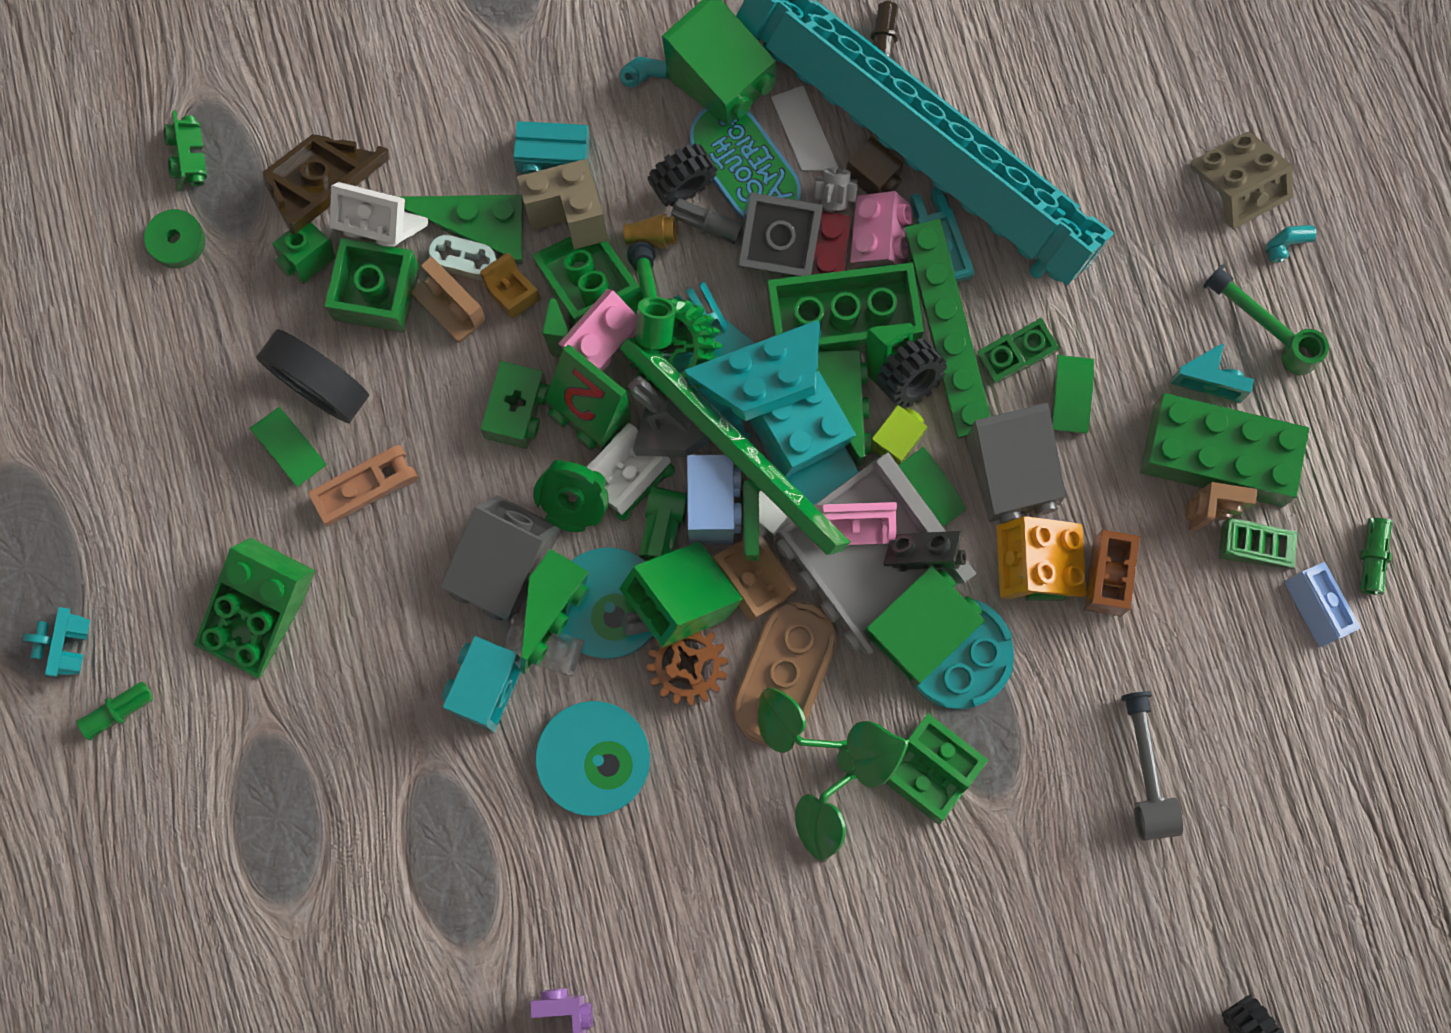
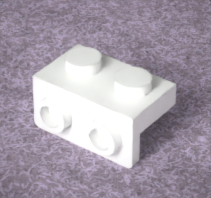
M628 423L617 433L605 449L587 466L590 470L597 471L605 477V488L609 497L608 505L621 515L671 462L670 458L665 456H636L633 447L638 430L631 423Z

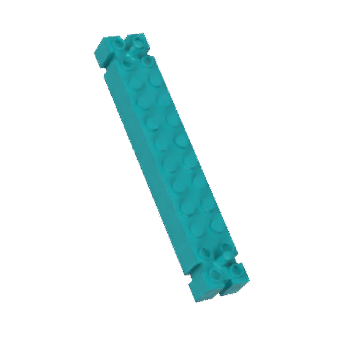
M744 0L736 17L758 41L760 39L764 41L762 46L775 60L786 63L796 71V76L801 81L812 84L819 89L829 103L843 108L850 114V118L854 123L861 127H867L876 134L882 145L900 153L905 157L906 163L911 168L924 172L933 180L934 185L939 190L950 193L957 198L967 212L981 217L989 224V228L996 235L1006 237L1014 243L1020 254L1031 260L1037 257L1038 259L1029 270V273L1034 278L1040 279L1046 272L1053 280L1063 282L1068 286L1079 273H1082L1091 265L1113 236L1114 232L1095 217H1088L1082 213L1077 203L817 0Z

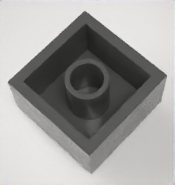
M749 193L746 198L735 267L794 277L811 275L823 205Z

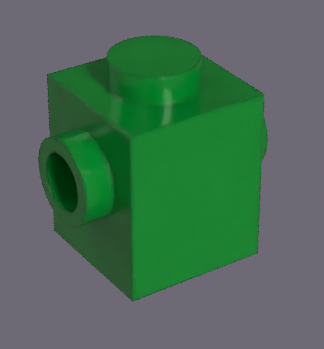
M312 222L295 235L288 230L272 243L278 257L275 259L278 268L287 277L293 274L302 284L336 258L329 238Z

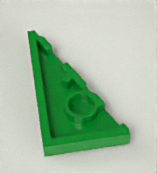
M522 195L399 196L405 199L404 210L407 213L426 217L429 222L440 226L441 230L458 238L485 244L501 255L509 253L517 265L523 264Z

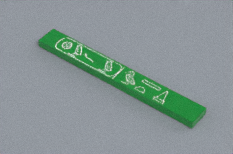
M627 338L620 347L621 351L826 555L842 552L851 541L694 386L689 384L656 349L641 346L636 342L635 338Z

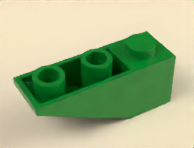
M860 350L818 351L817 371L822 375L856 434L846 449L856 466H862L865 455L871 454L870 432L864 433L863 419H869V398L862 397L861 385L867 384V362H860Z
M549 549L529 577L520 672L523 674L527 672L532 664L538 666L549 648L546 643L553 634L557 637L561 634L569 621L567 613L573 605L579 607L590 589L586 586L589 571L552 549Z

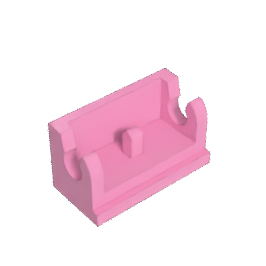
M897 502L814 505L851 541L849 545L889 544L890 540H895Z

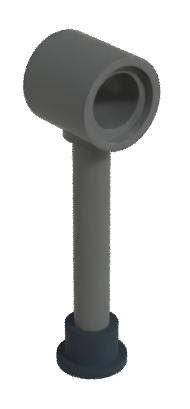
M1150 691L1135 692L1121 696V701L1126 702L1128 715H1132L1147 801L1136 802L1134 807L1136 828L1142 841L1182 836L1183 817L1178 800L1175 797H1162L1147 715L1148 712H1151L1148 697L1152 696Z

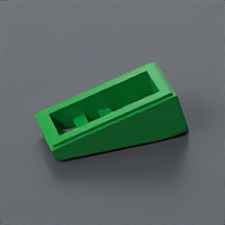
M1228 518L1222 523L1219 559L1293 569L1295 568L1297 532ZM1238 533L1244 534L1242 549L1237 548ZM1252 535L1257 536L1256 552L1250 551ZM1265 537L1271 538L1270 555L1264 554ZM1279 539L1286 540L1285 558L1278 557Z

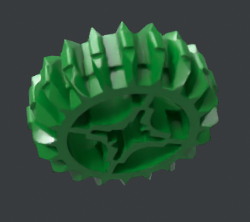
M669 298L668 300L676 307L672 342L669 346L656 350L686 379L685 369L718 358V356H715V349L719 350L723 345L720 342H715L714 338L721 331L718 328L710 327L714 318L711 315L704 314V308L700 305H693L689 300L681 299V301H678L677 299ZM684 324L689 328L693 341L688 337L687 328L684 327ZM674 345L684 346V348L675 349V352L665 351L668 348H674ZM633 362L628 365L632 369H639ZM639 369V371H638L636 377H637V376L643 377L647 382H649L653 387H655L660 393H663V392ZM698 384L694 385L695 388H703Z

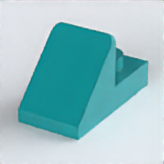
M1222 343L1181 366L1172 377L1171 384L1241 403L1252 392L1254 379L1244 377L1241 371L1235 369L1218 370L1224 347Z

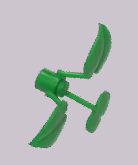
M763 689L759 700L758 725L763 740L771 749L785 753L793 748L794 742L800 746L840 749L837 755V763L839 768L846 772V775L824 791L819 799L812 794L802 796L795 811V825L803 845L815 858L826 862L840 850L846 834L842 814L835 805L827 803L828 798L854 779H858L861 784L870 788L885 784L899 767L909 741L892 734L872 721H861L853 725L847 740L805 739L800 734L806 727V719L796 701L778 689Z

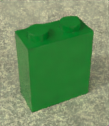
M700 541L634 566L619 588L662 648L726 621L743 599Z
M933 566L863 631L872 643L914 686L922 683L985 622L980 616L982 609L969 596L963 598L953 588L956 583L952 577L940 568L937 571Z

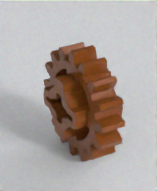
M702 631L663 648L655 639L659 650H649L648 656L656 661L653 664L647 665V672L657 673V676L650 682L652 687L663 686L660 692L661 698L664 699L671 693L674 695V705L678 706L682 698H687L689 707H693L695 697L699 696L706 703L708 702L707 691L711 690L717 694L720 692V687L716 680L727 679V674L721 671L720 667L728 665L729 661L728 658L719 657V654L725 649L724 644H717L715 646L712 644L715 639L714 632L704 637L702 636ZM684 641H693L704 647L696 650L687 647ZM671 648L674 654L672 663L662 670L664 656ZM679 651L689 661H697L694 664L696 680L686 669L679 671L678 668L682 666ZM713 661L712 674L704 682L701 675L703 668ZM679 680L688 683L691 690L679 689L673 686L671 682L674 683Z

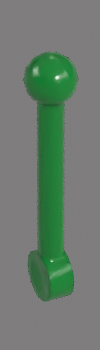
M669 463L623 515L616 511L617 518L620 521H627L631 516V511L650 493L651 487L657 486L664 478L673 476L675 467Z

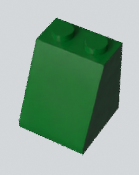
M701 0L662 35L668 79L727 126L737 117H743L749 111L751 105L760 96L767 95L777 82L776 60L722 0Z

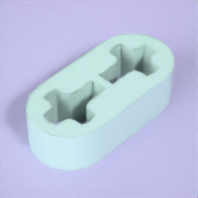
M442 235L435 238L429 247L430 257L432 256L448 273L475 280H482L480 271L488 265L482 264L480 269H476L474 262L467 260V258L479 260L481 255H483L489 264L496 261L495 253L489 246L450 235ZM448 246L451 247L453 254L460 257L448 255L446 260H442L439 251H445Z

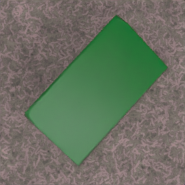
M550 298L548 300L542 333L551 355L560 357L563 348L558 343L566 336L568 330L557 300Z
M911 323L877 326L868 329L867 372L868 377L876 385L877 381H879L877 374L882 372L880 370L882 364H888L887 358L889 355H896L898 347L902 346L905 348L906 342L913 341L914 326Z

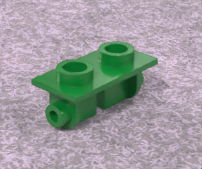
M173 110L169 124H164L163 127L164 143L166 146H171L172 156L168 157L169 178H175L177 191H181L183 182H190V185L193 187L203 186L205 184L204 180L207 178L204 153H190V149L203 148L200 123L196 121L194 116L190 115L178 120L177 112Z

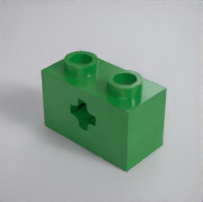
M500 360L480 428L485 439L527 449L530 439H536L540 426V418H536L539 405L545 406L546 404L545 397L550 384H546L543 371ZM518 400H521L524 407L518 406L516 412H513L510 405L516 406Z

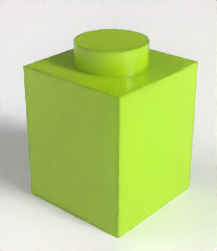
M898 405L872 438L871 450L879 456L888 452L896 464L899 465L907 459L923 438L928 426L923 423L924 419L916 411L910 408L904 410Z

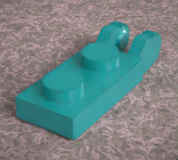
M937 187L931 189V200L936 213L930 215L927 214L920 194H912L910 196V203L917 220L916 224L941 219L956 282L973 278L975 273L952 208H948L943 192Z

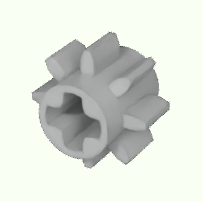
M842 168L824 169L823 177H815L814 198L821 199L823 208L844 210L847 208L848 201H856L857 180L850 179V171Z

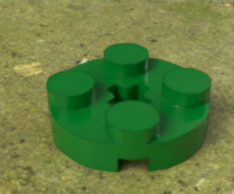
M564 460L553 461L542 472L533 489V498L537 508L541 505L542 509L547 513L545 519L550 524L569 532H582L588 526H596L604 516L609 503L608 492L605 488L606 479L601 473L592 471L583 465ZM563 492L574 494L577 497L576 501H569V496Z

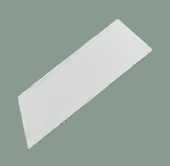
M804 86L772 96L771 99L801 170L824 171L826 168H838Z

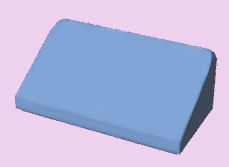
M1325 562L1285 581V586L1319 647L1360 629V625Z

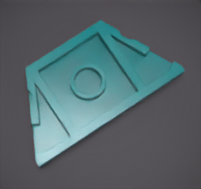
M816 320L685 369L686 379L692 386L698 384L709 391L710 398L721 405L730 407L734 414L745 421L816 394L817 385L816 372L819 360L820 324Z

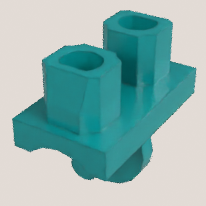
M58 607L53 637L47 636L49 622L37 621L35 634H23L22 642L32 644L31 659L42 660L44 647H50L45 678L57 679V675H80L84 654L65 652L62 649L65 638L87 640L90 620L70 614L69 608Z

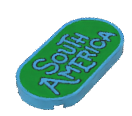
M706 108L695 117L690 129V144L692 146L694 143H698L703 146L718 170L716 171V177L712 178V182L742 221L746 198L751 192L800 200L801 186L796 173L749 111L743 117H737L729 126Z

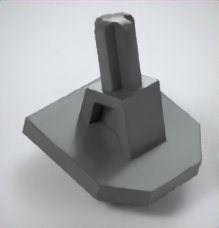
M635 377L628 385V392L645 406L633 447L636 456L687 457V455L693 454L709 443L710 439L664 393H660L643 377ZM699 391L711 403V401L702 393V391Z

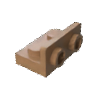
M431 256L421 265L426 278L411 293L429 314L458 343H461L486 321L483 310L463 287Z
M1211 482L1187 501L1185 519L1190 520L1189 531L1197 532L1215 519H1232V516L1235 517L1242 514L1243 511L1256 504L1257 489Z

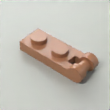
M401 445L393 446L307 492L323 523L328 527L387 494L414 483L418 479V475L414 467H409L405 461L407 455ZM387 466H392L395 474L385 478L381 470Z

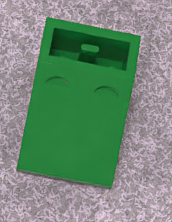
M249 538L231 547L194 646L258 679L261 678L299 611L315 570L253 538Z

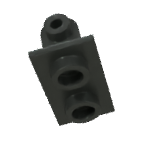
M962 531L896 534L895 540L889 541L883 564L884 566L898 568L900 572L910 569H928L929 564H933L934 568L958 569L960 565H965L967 560L965 550H959Z

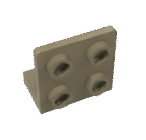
M1245 132L1191 161V169L1223 195L1225 223L1233 230L1293 198L1292 164L1251 132Z

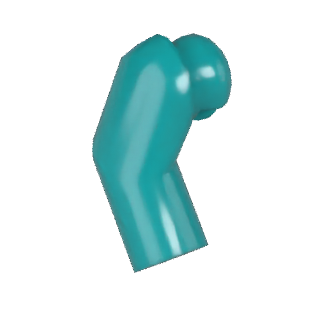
M647 57L634 58L619 73V79L626 87H635L650 76L668 79L665 60Z
M1313 225L1285 227L1266 244L1265 252L1269 253V260L1273 263L1282 262L1289 256L1287 247L1290 245L1314 242L1317 236L1316 228Z

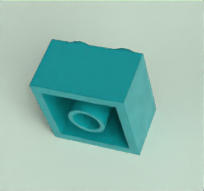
M819 371L816 372L817 385L815 395L749 420L773 463H775L777 469L786 478L846 448L856 436Z
M474 636L471 644L465 643L461 649L457 664L461 665L455 680L450 678L444 687L441 699L445 701L443 708L457 718L495 733L521 674L520 656L513 651Z

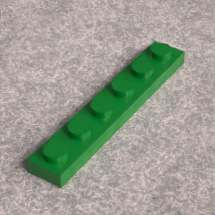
M941 219L907 226L904 228V233L914 266L915 277L933 347L945 359L947 369L944 370L946 374L942 379L956 438L958 439L967 437L975 420L991 417Z

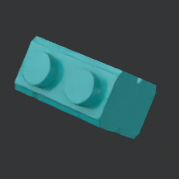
M517 121L514 146L516 172H521L522 175L583 159H587L589 164V125Z

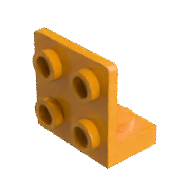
M1024 516L996 525L1000 598L1014 599L1033 593L1070 597L1086 596L1083 527L1081 524Z

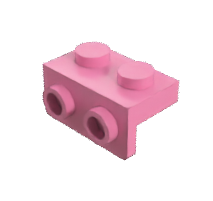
M896 191L856 196L850 263L856 268L905 264V259L909 255V249L904 228L912 222V209L910 204Z
M607 289L558 344L563 349L569 344L603 371L610 364L612 354L627 338L634 337L637 315L613 290Z

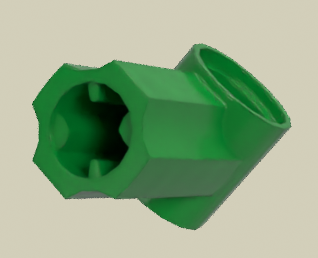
M656 486L651 487L645 512L647 521L639 550V557L651 560L674 550L678 526H682L685 516L688 493Z

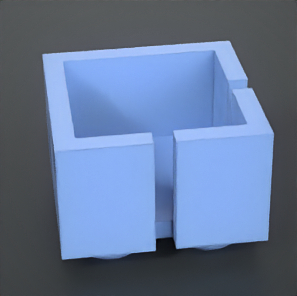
M687 455L689 545L698 541L702 545L733 544L734 534L741 533V503H734L733 497H740L741 470L737 466H733V462L726 455Z

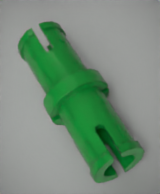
M1374 517V519L1369 518L1367 521L1365 549L1361 550L1360 559L1363 560V572L1359 591L1369 595L1385 594L1387 564L1392 559V553L1389 552V542L1393 521Z

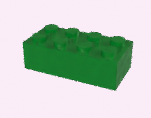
M913 263L768 280L767 302L772 337L818 320L821 332L818 351L860 350V353L867 352L868 329L877 326L911 323L914 326L913 342L916 339H922L924 328Z
M1163 393L1153 405L1140 473L1200 488L1215 482L1257 489L1256 501L1285 507L1297 498L1310 427Z

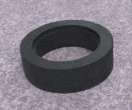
M276 329L256 356L257 360L279 380L323 411L345 423L352 421L369 397V393L342 368L305 342L283 330Z

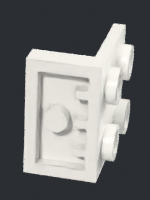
M341 182L331 186L329 228L343 231V234L348 237H367L375 239L376 243L382 246H396L399 242L409 236H413L416 232L428 226V218L404 212V198Z

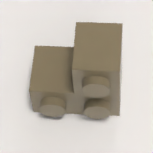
M587 159L517 176L531 230L566 222L574 249L609 240L604 214Z

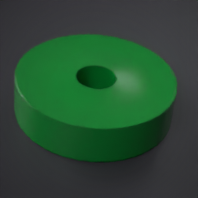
M170 209L163 211L153 217L145 229L144 242L148 252L159 264L165 267L182 268L188 266L200 257L205 247L206 240L202 226L193 215L184 210ZM180 235L177 242L170 243L172 236Z

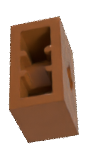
M1102 529L1093 539L1084 611L1121 617L1131 609L1140 536Z

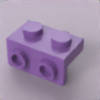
M567 988L548 989L540 991V998L530 1001L531 1018L572 1015L573 1033H586V1030L593 1027L592 1003H585L584 995L567 996Z

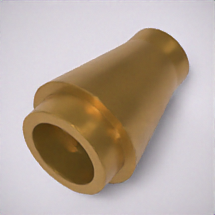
M665 213L634 223H626L623 228L626 245L647 242L654 248L667 250L669 246L677 245L676 219L674 216L667 217Z

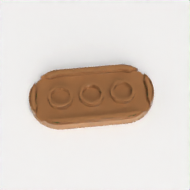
M804 601L792 602L773 611L763 626L737 690L733 708L738 728L745 737L756 744L768 746L761 736L758 725L759 700L763 689L775 688L789 695L800 706L807 722L834 654L837 641L834 626L820 607Z

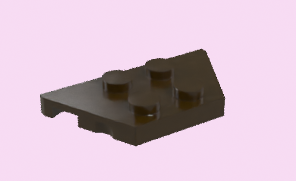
M312 134L262 172L263 180L289 231L295 235L330 207L332 185L341 182L357 186L387 162L389 154L388 149L382 146H377L375 152L357 149V144L354 141L333 140L326 136Z

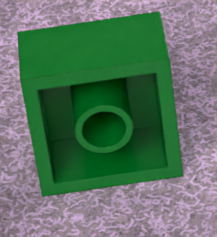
M340 238L324 306L333 321L404 333L412 299L411 292L414 289L419 268L413 251Z

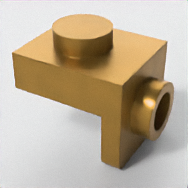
M509 253L493 261L480 271L488 294L512 319L541 299L536 287L518 270L514 258Z

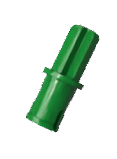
M139 682L113 699L107 697L104 700L105 704L84 717L77 719L76 724L83 736L90 741L114 724L125 723V717L153 700V694L144 682Z

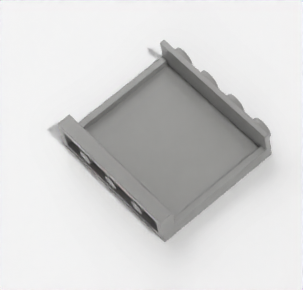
M888 452L815 504L897 502L896 534L945 532L942 525ZM790 522L775 533L779 539L776 546L787 561L792 559L801 569L798 576L810 592L813 590L817 591L824 601L820 604L823 612L833 623L838 620L846 631L842 637L853 652L856 653L860 650L863 655H870L874 652L873 648L876 647L863 631L928 570L910 569L900 572L898 568L884 566L883 563L889 544L848 545L842 552L826 555L793 522ZM967 560L966 564L960 565L958 569L941 568L955 581L956 585L954 587L960 583L967 582L976 575V572Z

